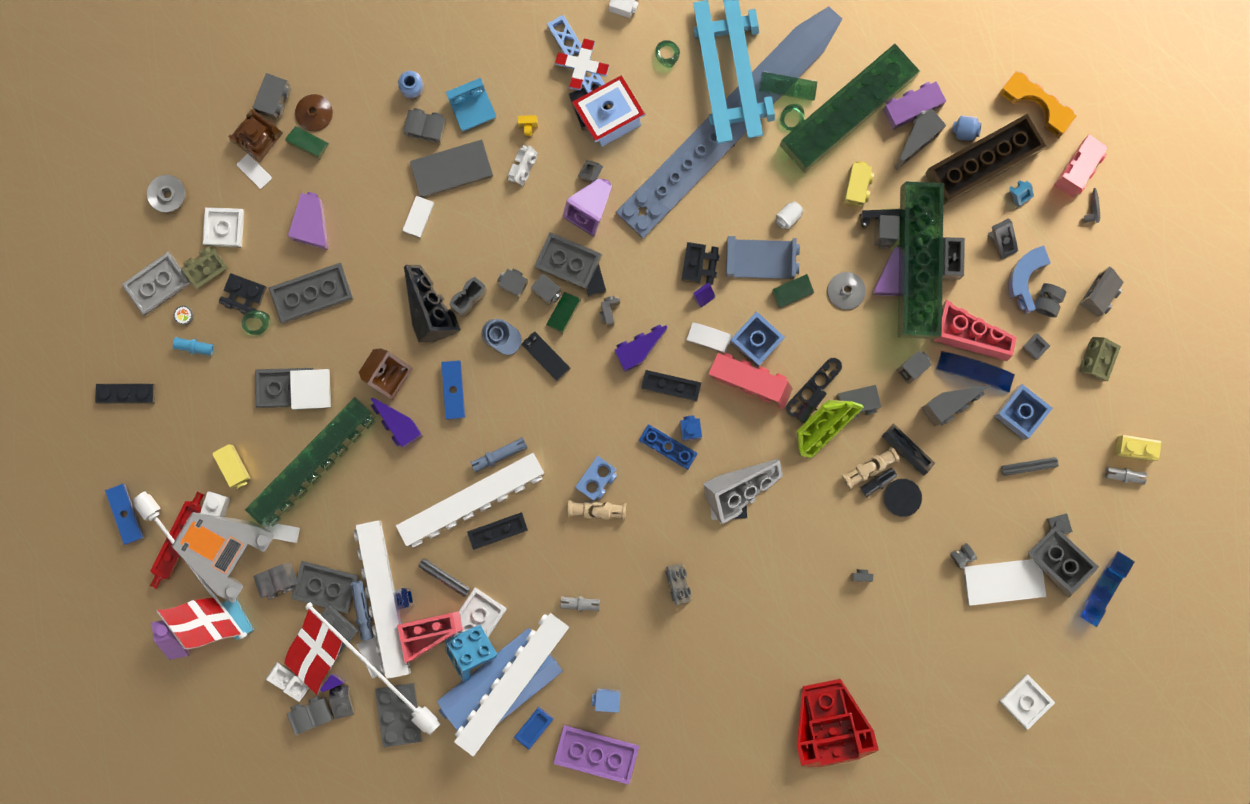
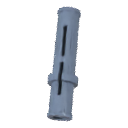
M523 437L491 453L486 452L485 456L470 463L475 473L490 465L493 467L495 463L527 449V445Z
M355 581L350 583L356 609V624L359 626L361 640L364 641L373 638L370 624L372 620L367 610L363 581Z

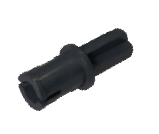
M818 387L808 401H804V406L795 417L805 424L814 410H818V405L827 393Z
M890 468L879 476H874V479L861 486L860 489L867 498L880 488L883 489L885 484L897 477V473L893 468Z

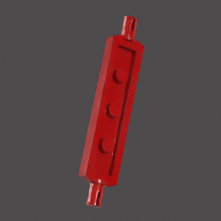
M197 491L193 501L184 502L169 532L174 540H176L191 513L201 512L202 507L199 504L204 494ZM166 538L150 570L155 576L149 586L155 589L158 588L162 579H170L181 557L172 547L173 544L168 538Z

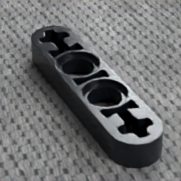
M837 358L828 359L795 394L785 408L786 413L790 417H795L798 414L796 411L793 413L790 411V404L795 405L799 401L796 397L798 396L800 401L805 403L806 399L802 397L803 390L809 389L812 394L818 387L824 390L841 371V361ZM829 363H837V371L832 370L828 375L821 371L824 369L826 372L830 368ZM821 375L825 378L823 386H818L815 383L816 376ZM801 404V405L797 408L799 411H800L801 408L803 407V404Z

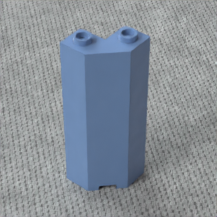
M530 628L500 650L496 658L484 663L470 674L469 680L460 682L437 701L441 708L439 709L440 714L445 719L448 718L457 731L461 726L465 728L469 723L466 719L473 710L477 712L481 705L478 703L485 694L489 696L493 689L490 687L497 678L501 680L505 673L502 671L509 662L513 664L517 658L514 654L520 646L525 647L529 641L526 638L532 632ZM549 654L500 721L563 672L551 654Z

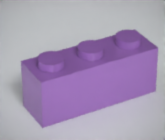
M937 81L933 83L926 82L917 91L909 90L903 94L902 98L898 100L893 98L887 101L883 111L894 130L915 120L916 116L923 110L927 112L931 108L936 110L944 106L946 99Z

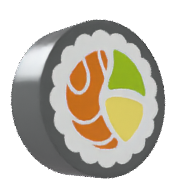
M179 306L174 311V320L178 324L188 325L194 319V312L187 306Z

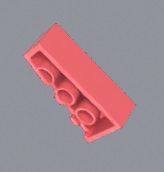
M946 300L941 307L933 341L1008 361L1013 356L1017 337L986 323L982 318H977L969 314L967 310L958 308L952 302Z
M717 353L709 372L711 378L734 388L739 386L741 391L749 395L756 393L757 397L769 403L773 400L777 402L779 408H785L793 390L787 381V377L778 373L776 376L772 375L768 369L760 366L758 369L752 367V363L746 360H741V362L734 360L735 357L728 353L723 355Z

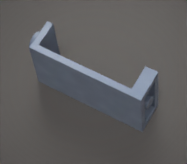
M736 236L727 237L726 277L794 279L796 274H799V263H796V255L800 254V244H796L797 238H793L792 241L739 240L735 239Z

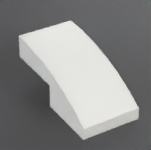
M693 322L687 341L726 353L732 335Z
M278 662L266 677L267 681L279 687L284 693L299 702L309 689L297 675Z

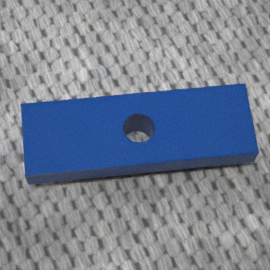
M461 361L441 362L446 420L465 418ZM452 387L457 388L456 393L450 392Z
M649 424L638 440L687 470L698 454ZM665 444H671L672 449L666 450Z
M121 484L105 490L123 544L127 545L143 539L144 537L126 485ZM126 511L127 516L124 518L123 513Z

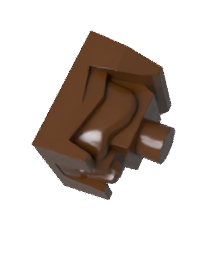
M250 109L246 119L228 137L230 141L261 162L283 132L253 109Z
M379 348L372 350L361 367L359 375L362 381L393 400L413 368L389 351Z

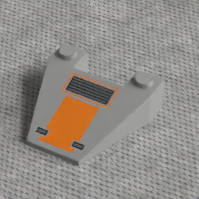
M192 512L172 547L218 596L234 603L244 586L237 579L229 576L248 544L265 552L274 535L252 521Z

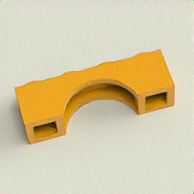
M1015 71L999 94L1012 104L1024 100L1037 103L1045 114L1044 128L1060 138L1077 117L1074 111L1060 104L1055 96L1044 92L1040 85L1028 80L1029 78L1024 73Z

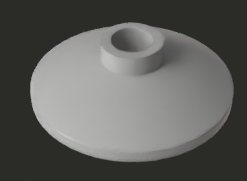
M161 175L149 184L147 198L154 209L160 212H172L182 205L185 199V188L178 178L172 175ZM167 192L171 193L169 198H165Z
M842 272L831 279L828 285V297L836 307L850 310L859 306L864 300L866 288L863 280L858 275L851 272ZM844 287H850L851 292L846 293Z

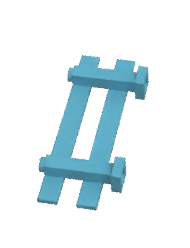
M708 0L693 2L697 27H694L695 38L700 40L712 108L709 120L710 125L715 126L718 144L733 141L730 127L732 123L745 121L748 138L763 136L760 118L767 117V122L775 121L772 96L764 97V103L757 104L744 31L751 30L752 35L759 34L756 9L748 10L747 16H741L739 0H723L726 19L714 22L711 20ZM727 34L730 36L742 107L727 109L715 43L716 36Z

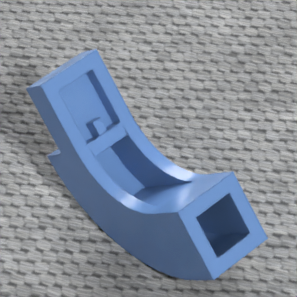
M1045 246L1035 248L1020 258L1009 276L1008 290L1010 299L1018 297V306L1021 311L1023 310L1024 314L1036 309L1028 289V280L1031 273L1051 263Z

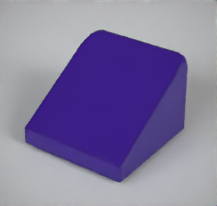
M707 283L693 293V298L700 307H703L715 298V294L711 285Z
M331 674L320 691L325 692L346 683V681L337 674Z

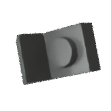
M1008 218L992 226V232L988 234L1000 258L1003 259L1017 252L1018 246L1012 221Z

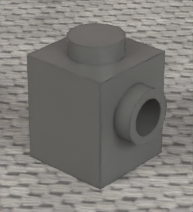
M513 268L512 271L507 269L505 273L502 272L497 282H499L498 286L500 289L520 299L528 284V279L522 276L523 273Z
M544 274L531 287V291L548 305L551 302L555 303L561 296V288Z

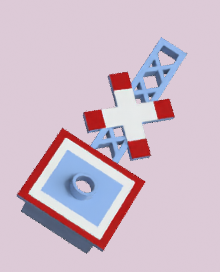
M564 15L547 23L549 30L563 53L558 52L555 65L572 68L574 72L569 88L581 91L583 85L588 93L573 101L572 104L594 141H599L601 147L641 126L640 118L645 116V113L623 76L620 75L605 84L600 75L606 77L610 65L590 60L595 41L584 38L581 45ZM561 23L564 24V32L555 31L554 27ZM565 39L573 40V47L564 46ZM586 72L592 73L590 78L585 77ZM593 84L600 85L599 88L591 91ZM607 104L613 105L609 110L604 109V106Z

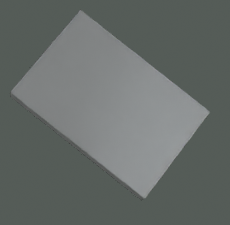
M167 252L121 285L140 312L145 316L187 287L191 282L171 253Z

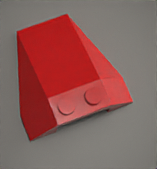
M841 679L806 685L802 688L797 750L801 766L825 767L859 760L879 751L873 728Z

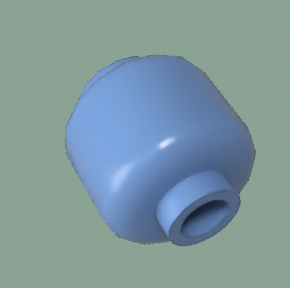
M406 71L398 80V87L405 97L416 98L423 92L424 84L422 78L416 72Z
M961 115L958 121H954L953 132L956 133V137L959 140L974 141L976 137H980L982 123L979 122L977 117Z

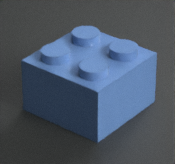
M756 311L731 338L729 343L758 368L785 337Z
M1021 384L1016 387L994 417L1023 440L1031 437L1053 408Z

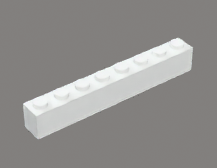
M534 453L405 520L396 525L405 545L415 548L423 543L422 539L428 536L430 539L440 534L439 530L445 527L448 530L457 525L456 521L462 518L465 521L473 517V512L479 509L482 512L490 508V503L496 500L499 503L507 499V494L513 491L518 493L526 488L524 485L529 482L535 484L541 481L544 472Z
M378 520L356 525L354 537L356 542L359 541L360 549L357 551L359 560H363L364 568H361L362 577L367 580L368 587H365L367 599L370 598L371 601L369 613L370 617H374L375 621L373 633L375 637L378 636L379 644L376 645L378 656L382 657L383 663L380 664L381 673L385 675L386 679L410 674V664L404 661L397 625L401 624L382 523Z
M552 613L548 616L544 614L538 622L541 625L536 632L532 630L526 638L529 641L525 647L520 646L514 654L517 658L513 664L509 662L502 671L505 673L501 680L497 678L490 687L493 689L489 696L485 694L478 703L481 705L477 712L473 710L466 720L469 723L465 728L461 726L454 735L457 737L454 742L470 755L474 756L569 629L567 624Z

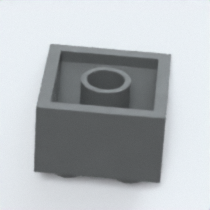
M1109 266L1098 274L1079 305L1098 317L1104 313L1107 314L1113 306L1111 304L1113 298H1117L1121 294L1123 289L1120 287L1124 282L1115 270Z

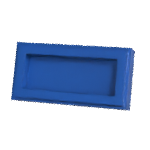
M538 707L514 738L529 750L554 718Z

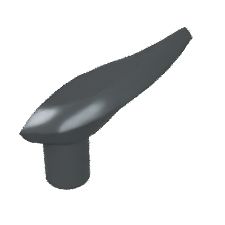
M1093 188L1092 194L1093 203L1091 207L1093 213L1084 215L1085 223L1091 221L1099 223L1101 219L1099 197L1096 188Z

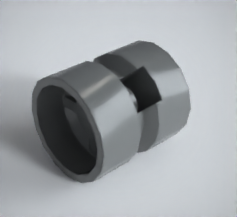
M1044 283L1039 292L1041 298H1038L1035 303V311L1042 315L1056 318L1061 308L1059 303L1064 301L1067 293L1066 290L1053 284Z

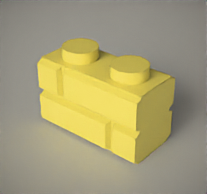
M1127 435L1117 437L1115 456L1144 459L1152 462L1158 461L1160 458L1161 441Z

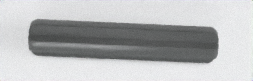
M1057 457L1003 465L1001 466L1003 476L1055 468L1059 466Z
M422 559L419 563V568L463 597H466L470 592L468 586L427 559Z

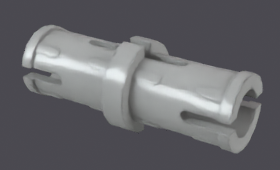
M1108 466L1106 471L1113 472L1114 474L1105 473L1106 479L1122 480L1123 483L1134 482L1145 485L1147 481L1146 479L1139 478H1147L1146 472L1131 471L1130 468L1119 469Z
M561 596V602L569 603H561V609H578L579 612H582V610L599 612L600 606L592 604L600 605V599H585L583 596H579V598Z

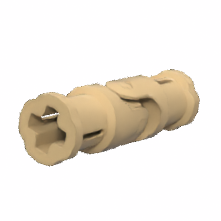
M890 447L889 451L880 456L876 455L870 458L864 464L856 466L855 470L848 474L844 473L841 476L846 486L852 489L853 485L860 481L868 480L869 476L879 474L892 463L900 462V459L895 449Z
M569 500L568 517H571V515L596 519L602 517L606 520L620 518L622 521H625L626 503L623 505H613L610 502L602 504L593 501H585L583 503ZM593 505V510L591 514L589 512V507Z

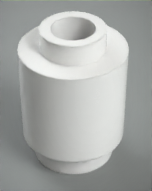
M795 201L788 203L776 215V223L782 229H789L802 217L803 208Z

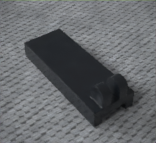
M914 208L862 210L860 214L861 227L867 228L870 221H877L880 215L900 216V220H910L914 216Z
M535 331L521 344L556 381L571 369Z

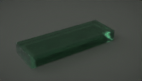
M762 72L759 91L814 101L818 81Z

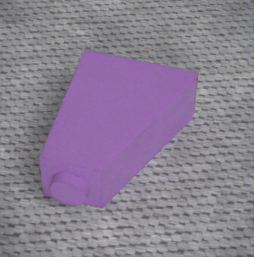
M301 193L288 237L297 242L328 250L329 245L323 202L315 193Z
M897 245L893 249L873 290V295L911 296L914 293V248H909V245Z
M163 620L151 622L154 642L169 660L189 656L188 649L182 647Z

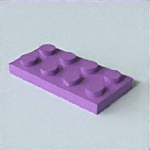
M564 725L554 764L630 784L639 745Z

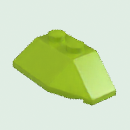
M828 400L823 403L821 408L814 415L810 416L808 421L797 430L799 454L804 457L813 458L864 408L863 405L852 401Z

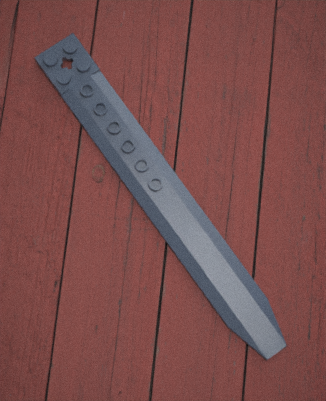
M828 6L796 26L754 69L752 77L757 104L764 103V97L772 96L774 104L824 53L842 21V18L832 8ZM739 86L726 98L727 109L742 107ZM708 117L654 174L616 211V214L644 239L747 132L745 121L730 124L733 141L718 144L715 126L710 125ZM640 207L647 209L646 216L643 214L641 216L638 215Z

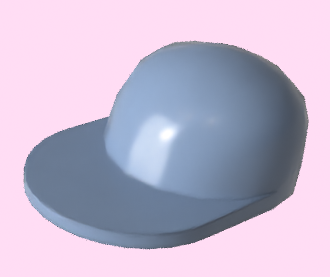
M491 319L484 324L481 336L487 345L505 355L514 354L520 348L521 335L508 322L501 319Z

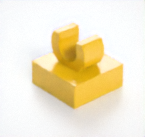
M537 115L518 116L519 128H524L525 136H532V128L538 127Z

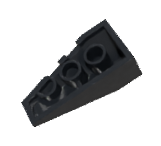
M405 265L404 272L412 326L418 342H435L458 333L461 329L452 309L448 310L443 303V296L441 294L438 295L432 287L434 283L421 265Z

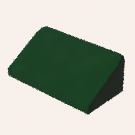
M297 126L292 129L285 139L288 144L319 160L329 145L328 142Z
M805 274L774 288L772 293L779 308H782L813 294L814 290L808 274Z
M564 292L546 325L563 334L581 299Z

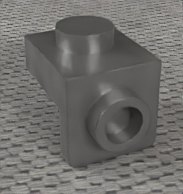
M615 296L604 298V302H601L603 311L599 313L602 323L606 322L607 327L614 325L610 307L620 304V298H615Z
M336 686L330 689L329 702L335 719L354 715V708L349 695V686Z

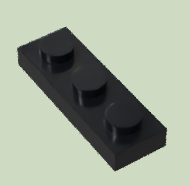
M645 370L641 389L697 402L701 382Z
M96 384L95 403L155 404V384Z
M894 423L882 435L886 442L892 445L923 476L934 466L935 462Z
M520 512L467 531L472 548L475 550L526 532L528 528L524 516Z

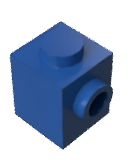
M695 415L683 417L684 420H680L682 441L701 439L700 418L695 419Z

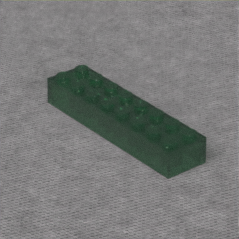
M894 43L781 140L780 147L805 173L884 106L887 101L891 100L918 76L920 70Z
M906 181L900 186L898 338L937 339L942 336L944 183Z
M354 397L262 491L245 511L261 526L274 527L281 520L280 516L284 512H289L295 504L293 502L297 498L301 499L308 492L307 488L311 484L315 485L321 479L323 471L330 470L335 464L334 460L338 456L342 457L349 450L347 447L352 442L356 443L362 437L361 432L365 428L369 429L376 422L374 419L377 416L359 399Z

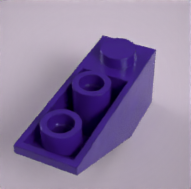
M661 324L651 329L652 332L646 335L641 333L633 337L634 341L629 343L624 341L616 345L617 349L614 352L624 373L644 362L667 331V325L663 327Z
M371 398L373 404L370 406L376 415L380 413L383 420L381 423L387 431L391 430L394 435L391 438L397 447L401 445L402 448H406L423 436L411 418L377 399Z

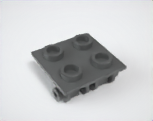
M682 563L666 567L667 580H670L668 584H671L669 589L672 590L670 592L672 602L674 601L675 605L691 601V589L687 586L686 582L687 572Z

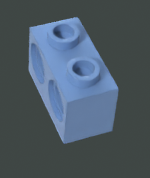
M597 456L575 488L593 501L596 498L600 500L606 492L604 490L606 484H612L617 477V474H615L617 469ZM600 467H606L609 470L606 477L598 475L597 472ZM591 482L596 483L598 486L597 491L594 493H589L586 490L587 485Z
M597 689V692L592 694V706H595V711L619 713L620 690Z

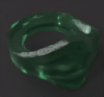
M663 40L656 46L655 55L661 64L671 68L679 59L680 49L674 42ZM664 46L672 47L674 50L673 57L664 59L660 55V49Z
M790 104L782 110L780 122L785 130L795 131L804 124L805 111L801 105ZM792 110L800 113V120L794 127L787 126L784 121L785 115Z
M259 310L248 312L242 319V328L251 335L262 334L270 324L269 315ZM252 317L260 318L263 325L258 330H251L247 327L246 320Z

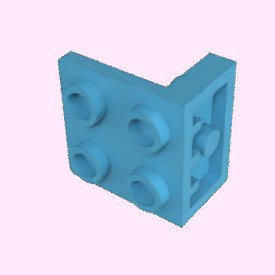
M481 78L446 92L463 132L496 118Z
M481 625L445 640L446 653L462 682L470 679V671L473 668L497 657V653Z

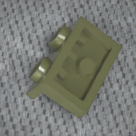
M214 246L211 248L205 247L199 252L200 255L195 259L191 257L183 263L182 271L196 289L228 268Z
M1092 337L1082 361L1080 372L1091 374L1102 381H1109L1121 346L1105 337Z

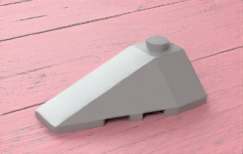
M775 459L722 474L703 483L706 499L721 524L740 515L743 512L741 510L749 502L752 504L756 500L755 497L762 490H768L783 476L780 460Z

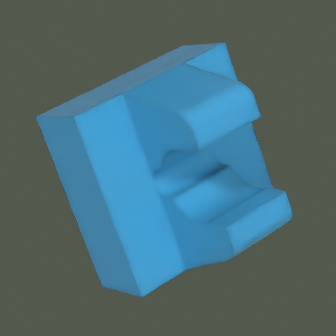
M1019 180L1016 189L1012 186L1009 188L1014 203L1019 207L1034 197L1032 184L1028 181L1023 182Z

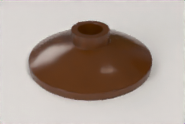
M311 94L303 97L298 102L295 109V117L302 128L308 131H320L331 122L333 109L325 97ZM315 108L316 112L311 114L310 109Z

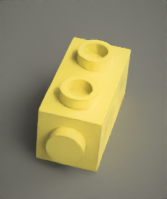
M857 161V163L852 164L844 203L862 207L865 202H868L870 191H867L868 184H872L874 173L871 172L872 166H868V163Z
M229 444L212 453L230 488H243L247 485V481L251 480L233 445Z

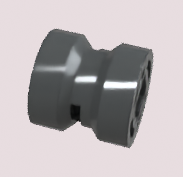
M967 543L962 545L960 550H954L950 553L952 560L960 570L966 566V563L977 559L976 554Z

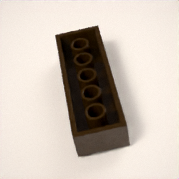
M1026 114L929 167L925 174L942 204L946 205L1040 153L1046 147V144L1029 115Z

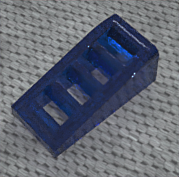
M411 588L396 590L399 609L414 606Z

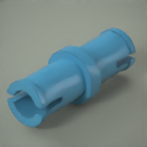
M175 337L173 349L189 351L190 354L199 353L212 356L214 344L197 342V339L187 340Z

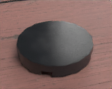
M897 479L889 483L885 488L883 495L884 505L893 515L907 517L914 514L920 508L922 492L913 481Z

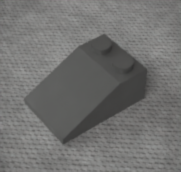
M932 108L927 112L925 110L920 112L913 121L914 125L896 162V170L938 137L946 127V124Z
M1056 526L1028 552V555L1050 580L1069 598L1099 568Z

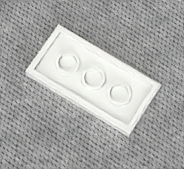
M1033 559L966 566L963 568L968 605L1046 597L1043 570Z

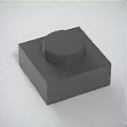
M586 160L578 177L593 183L598 178L603 166L597 162Z
M1035 333L1022 348L1035 360H1038L1050 345L1038 333Z
M1067 513L1047 519L1050 531L1056 526L1063 534L1073 532Z
M857 569L856 573H851V581L873 582V574H868V570Z

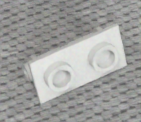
M523 145L519 149L515 161L520 164H513L508 173V180L511 182L516 181L522 187L529 177V172L532 165L536 162L538 154L530 145L528 147Z

